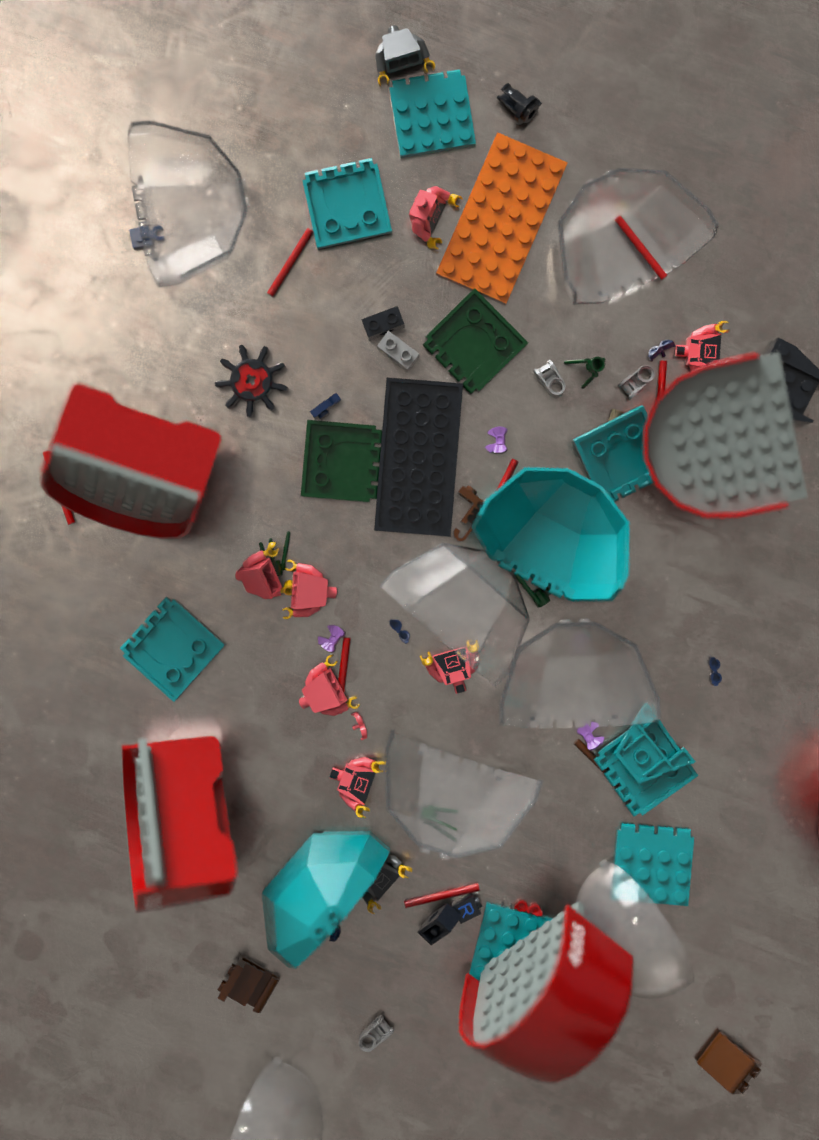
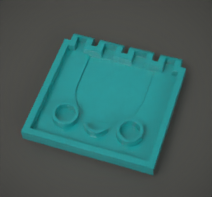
M460 69L447 71V78H444L443 72L428 74L429 81L426 82L424 75L410 77V84L406 85L405 78L392 80L393 87H390L389 90L400 158L476 146L465 75L461 76Z
M372 158L360 160L359 168H356L355 162L340 165L341 172L337 171V166L321 169L323 176H319L318 170L305 173L306 179L302 180L317 249L392 233L378 165L373 164Z
M643 405L573 439L590 480L601 485L614 502L619 500L618 493L624 498L636 492L634 485H637L640 490L653 483L652 476L644 460V427L648 415Z
M165 597L157 606L162 612L159 613L154 610L144 621L149 627L147 628L141 624L132 634L136 641L134 642L128 638L120 649L125 653L123 657L175 702L226 644L176 599L171 601Z
M659 718L644 729L667 759L680 750ZM627 730L598 751L599 756L594 761L601 771L607 767L609 768L604 775L612 787L618 783L620 784L614 790L623 802L631 800L626 804V807L634 817L639 813L643 816L698 777V774L688 764L680 767L678 770L669 771L662 774V776L639 784L614 754L628 732Z
M621 823V830H617L611 899L688 906L694 837L691 836V829L677 828L676 835H673V827L658 826L657 833H654L655 826L638 825V831H635V824Z
M487 902L469 974L480 980L481 973L485 969L484 966L492 958L498 957L504 950L511 948L519 940H523L532 931H536L545 922L553 918L535 916L531 913L520 912L513 908L501 907L500 905Z

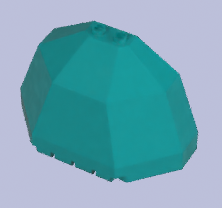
M524 467L485 500L471 526L489 558L495 562L500 561L499 567L508 572H511L513 568L516 569L514 575L519 574L526 581L530 577L533 578L531 584L543 590L547 586L550 587L548 593L558 598L564 595L571 602L613 601L622 591L629 575L630 522L601 485L568 468Z
M324 831L323 833H313L261 893L268 950L288 968L296 969L345 919L374 882L390 853V848L371 831Z

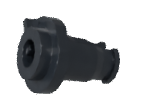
M506 83L501 88L504 94L497 96V100L502 101L507 108L516 114L514 121L519 125L530 122L542 104L534 95L527 98L518 90L513 89L509 83Z

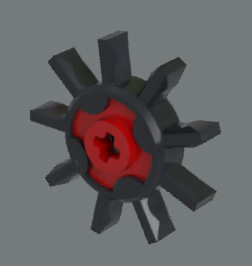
M239 345L242 361L236 366L226 359L220 360L225 368L232 371L230 380L215 382L217 388L232 387L234 395L225 404L228 409L232 408L238 400L242 399L247 402V417L252 418L255 402L264 401L266 407L273 412L276 409L269 400L268 395L272 390L288 392L287 386L274 383L273 374L286 368L283 362L277 363L271 368L264 364L269 352L268 347L264 346L261 349L256 360L249 359L244 345ZM250 377H252V378L255 379V380H254V382H255L254 385H252L251 383H249V382H250V380H249Z

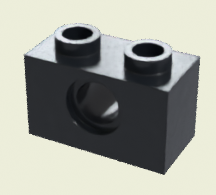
M398 306L361 319L369 341L384 336L388 331L392 333L405 328Z
M447 903L431 914L417 933L430 945H433L453 930L461 916Z

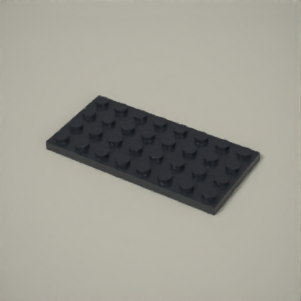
M386 378L374 531L451 537L463 383Z

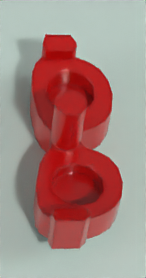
M520 900L514 906V909L520 912L527 911V913L535 916H542L543 914L541 907L535 903L528 906L526 901Z

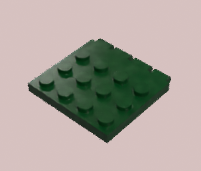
M474 288L425 336L427 341L423 346L432 355L438 350L439 353L435 358L444 368L452 364L453 366L448 372L458 382L465 378L463 387L472 394L475 390L480 392L528 342Z
M307 420L301 497L370 502V499H377L378 486L371 485V482H378L379 466H373V463H380L381 447L374 446L375 444H381L382 430H376L375 425Z

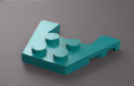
M648 702L644 705L614 752L639 784L696 762L684 747L667 759L644 731L645 728L659 718V715Z

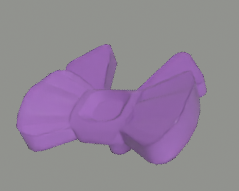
M498 426L488 431V434L496 437V443L485 446L490 453L507 452L508 449L505 445L507 428Z
M328 625L331 633L330 638L326 639L318 636V644L326 651L333 653L335 645L340 638L345 636V632L336 625Z
M595 722L584 724L577 730V733L583 736L589 751L598 748L604 741L603 736L594 737L592 734L599 726Z

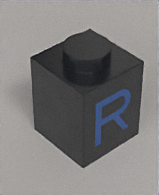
M469 893L452 902V907L461 916L459 919L460 924L480 915V908L483 907L479 897H474L473 893Z

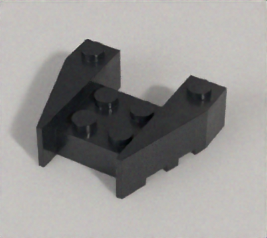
M776 338L772 341L766 355L777 352L780 354L793 423L805 425L813 423V419L803 414L819 385V369L795 345L781 338Z

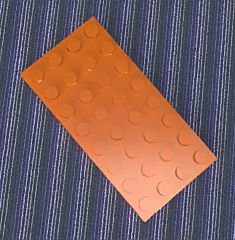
M497 132L436 275L470 290L475 288L480 294L506 305L568 162Z

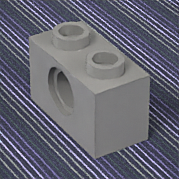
M390 331L385 334L377 345V350L407 372H409L419 358L417 351Z

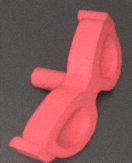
M358 712L352 713L351 715H354L358 725L352 727L353 730L360 728L361 740L367 739V729L361 715Z

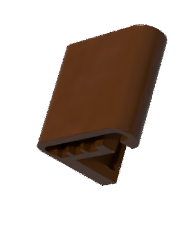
M469 485L467 487L462 486L457 494L471 503L472 506L460 522L464 525L468 521L473 524L485 501L476 496L477 491ZM455 528L453 532L455 540L458 542L464 541L471 533L472 528H469L463 538L458 537L460 530Z
M240 956L236 965L232 963L229 968L227 981L223 980L217 989L220 992L218 999L224 1002L229 997L243 1006L249 1004L254 1007V1012L261 1013L280 978L249 959Z
M722 1032L717 1034L697 1060L699 1066L733 1095L740 1094V1092L743 1094L749 1088L748 1082L752 1077L755 1079L761 1072L760 1066L762 1065L760 1061L751 1058L738 1045L728 1040V1037Z

